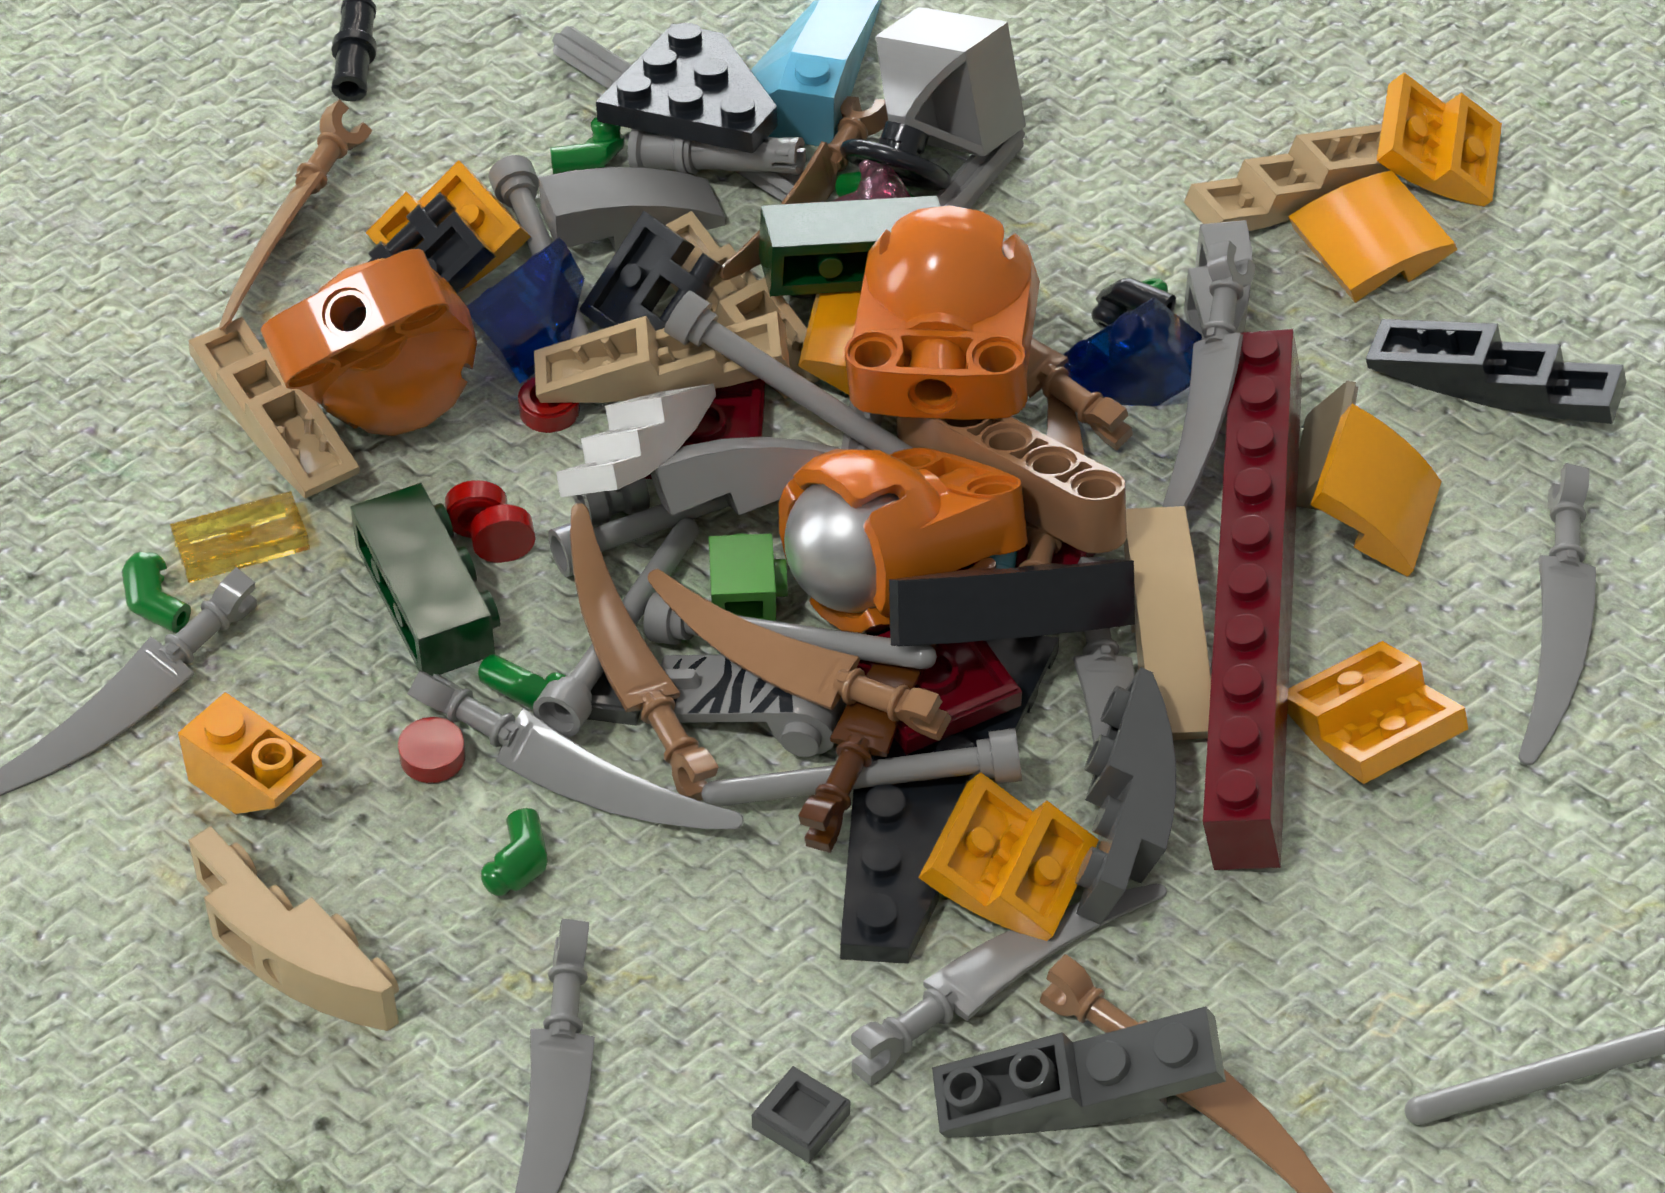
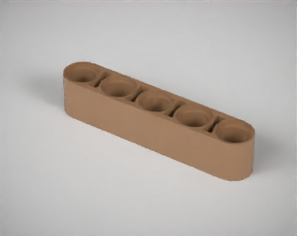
M896 416L897 438L911 447L929 448L954 454L997 468L1019 478L1022 485L1025 520L1087 553L1110 552L1118 549L1125 543L1127 537L1125 481L1120 474L1013 417L961 420Z

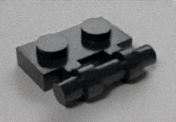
M439 192L425 207L418 204L406 216L409 222L387 244L380 241L368 253L371 257L368 262L380 258L386 259L409 249H421L424 251L430 266L458 293L496 256L469 223L455 212L456 207L443 193Z
M643 211L580 306L579 311L603 329L643 316H647L655 331L663 329L671 313L688 291L691 290L703 299H708L714 290L710 284L722 265L707 254L702 253L689 272L683 267V264L695 246L657 218ZM673 283L679 289L662 315L659 316L653 310L669 285Z

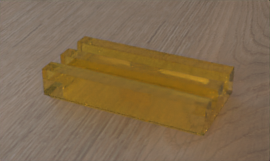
M291 491L170 524L175 547H177L181 564L184 566L188 583L230 572L236 567L241 569L310 549L308 534Z

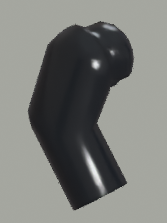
M1123 278L1100 291L1096 297L1098 304L1092 310L1091 316L1094 323L1109 331L1112 326L1123 322L1124 317H1129L1136 312L1164 323L1170 318L1174 310L1176 297L1171 293L1139 280Z

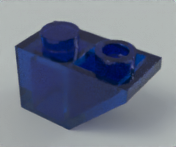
M560 237L540 252L535 253L527 262L496 285L485 290L477 299L467 305L472 323L483 342L520 384L535 373V350L567 341L571 338L585 278L566 243Z
M1153 297L1133 311L1122 314L1115 322L1088 339L1081 340L1073 345L1070 350L1064 353V356L1068 357V362L1063 367L1068 370L1069 377L1091 393L1100 392L1104 398H1112L1121 405L1158 406L1190 387L1193 343L1202 340V334Z

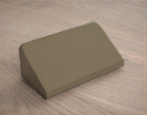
M1346 381L1313 408L1305 418L1299 447L1297 507L1319 510L1310 504L1340 417L1352 403L1356 405L1358 393L1356 382Z

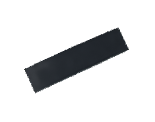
M1382 319L1366 357L1369 369L1426 390L1488 407L1575 421L1613 424L1627 383L1624 365L1564 362L1560 344L1502 342L1498 324Z
M1110 559L1071 565L1047 563L1008 569L984 567L889 579L891 646L900 647L1023 638L1135 625L1134 560Z

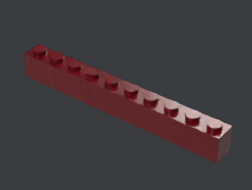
M1293 329L1241 333L1243 340L1239 363L1228 403L1203 806V826L1214 870L1281 868L1288 714L1287 697L1289 690L1302 376Z

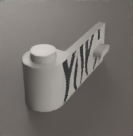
M722 654L664 655L661 667L681 693L680 697L673 699L675 701L674 713L680 723L767 722L777 741L794 755L809 757L825 753L832 748L834 743L830 741V737L846 707L842 697L833 710L796 697L765 682L728 660Z

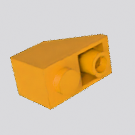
M226 692L178 732L188 781L234 814L278 807L323 766L321 757Z

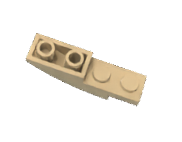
M212 826L188 840L197 880L210 893L204 897L212 936L238 962L280 992L322 1013L354 1024L389 1031L399 1024L394 996L399 992V986L393 973L380 958L375 957L370 961L358 948V941L353 930L341 915L335 913L330 917L312 897L293 908L288 897L278 886L273 885L267 888L257 877L256 867L245 849L236 842L229 846Z

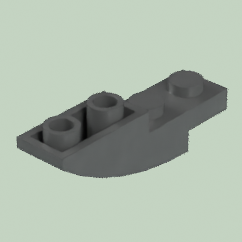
M1140 667L1126 689L1120 686H1116L1113 689L1101 715V722L1109 725L1106 736L1099 735L1089 753L1084 768L1085 771L1093 774L1085 800L1100 807L1092 832L1100 835L1101 838L1098 847L1092 846L1087 852L1076 877L1075 883L1084 887L1076 914L1100 925L1124 894L1129 878L1142 884L1167 849L1174 818L1176 758L1172 730L1165 703L1154 674Z
M1206 1006L1072 1042L1061 1032L932 1067L939 1132L944 1137H986L1048 1132L1107 1123L1168 1109L1166 1097L1226 1082L1216 1019Z

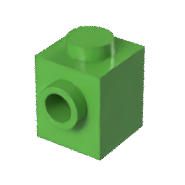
M739 533L709 536L711 603L737 616L776 621V597H788L786 559H774L772 533Z

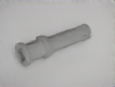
M631 129L628 140V161L630 167L676 170L677 172L689 175L697 174L700 169L779 172L801 175L805 166L806 148L798 149V147H803L805 144L802 137H767L752 154Z

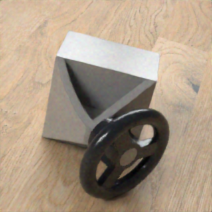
M918 7L876 35L888 121L885 122L879 143L862 139H848L842 143L840 152L847 161L864 170L881 168L892 171L905 185L933 191L948 188L951 183L949 173L939 165L920 157L921 154H924L926 145L986 156L1026 126L1008 22Z

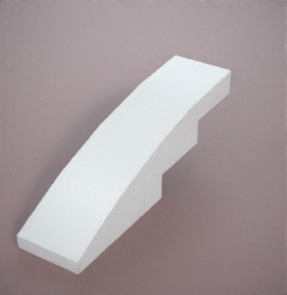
M714 384L661 391L606 405L609 431L581 438L585 464L556 472L560 497L617 490L648 476L671 458L695 431L716 397Z

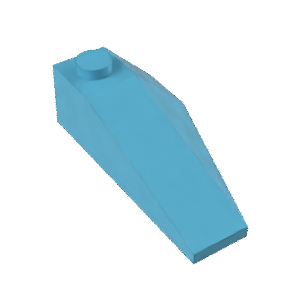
M814 0L751 69V72L777 105L778 126L768 137H802L805 144L819 146L821 141L830 144L838 133V123L843 118L840 107L846 97L852 94L882 0Z

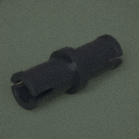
M343 0L339 32L334 36L331 47L332 56L336 60L331 90L341 100L358 101L367 94L369 64L376 57L377 45L373 38L376 5L372 0Z

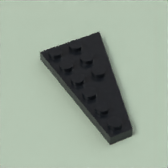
M890 628L877 633H866V635L878 636L890 631ZM1033 636L987 640L986 642L1021 689V706L907 755L896 739L893 738L887 757L871 755L872 760L977 747L976 740L989 738L990 731L1015 728L1017 733L1026 712L1030 713L1038 696V687L1047 669H1051L1057 657L1059 637ZM979 773L853 789L840 960L909 963L939 901V892L918 877L966 784Z

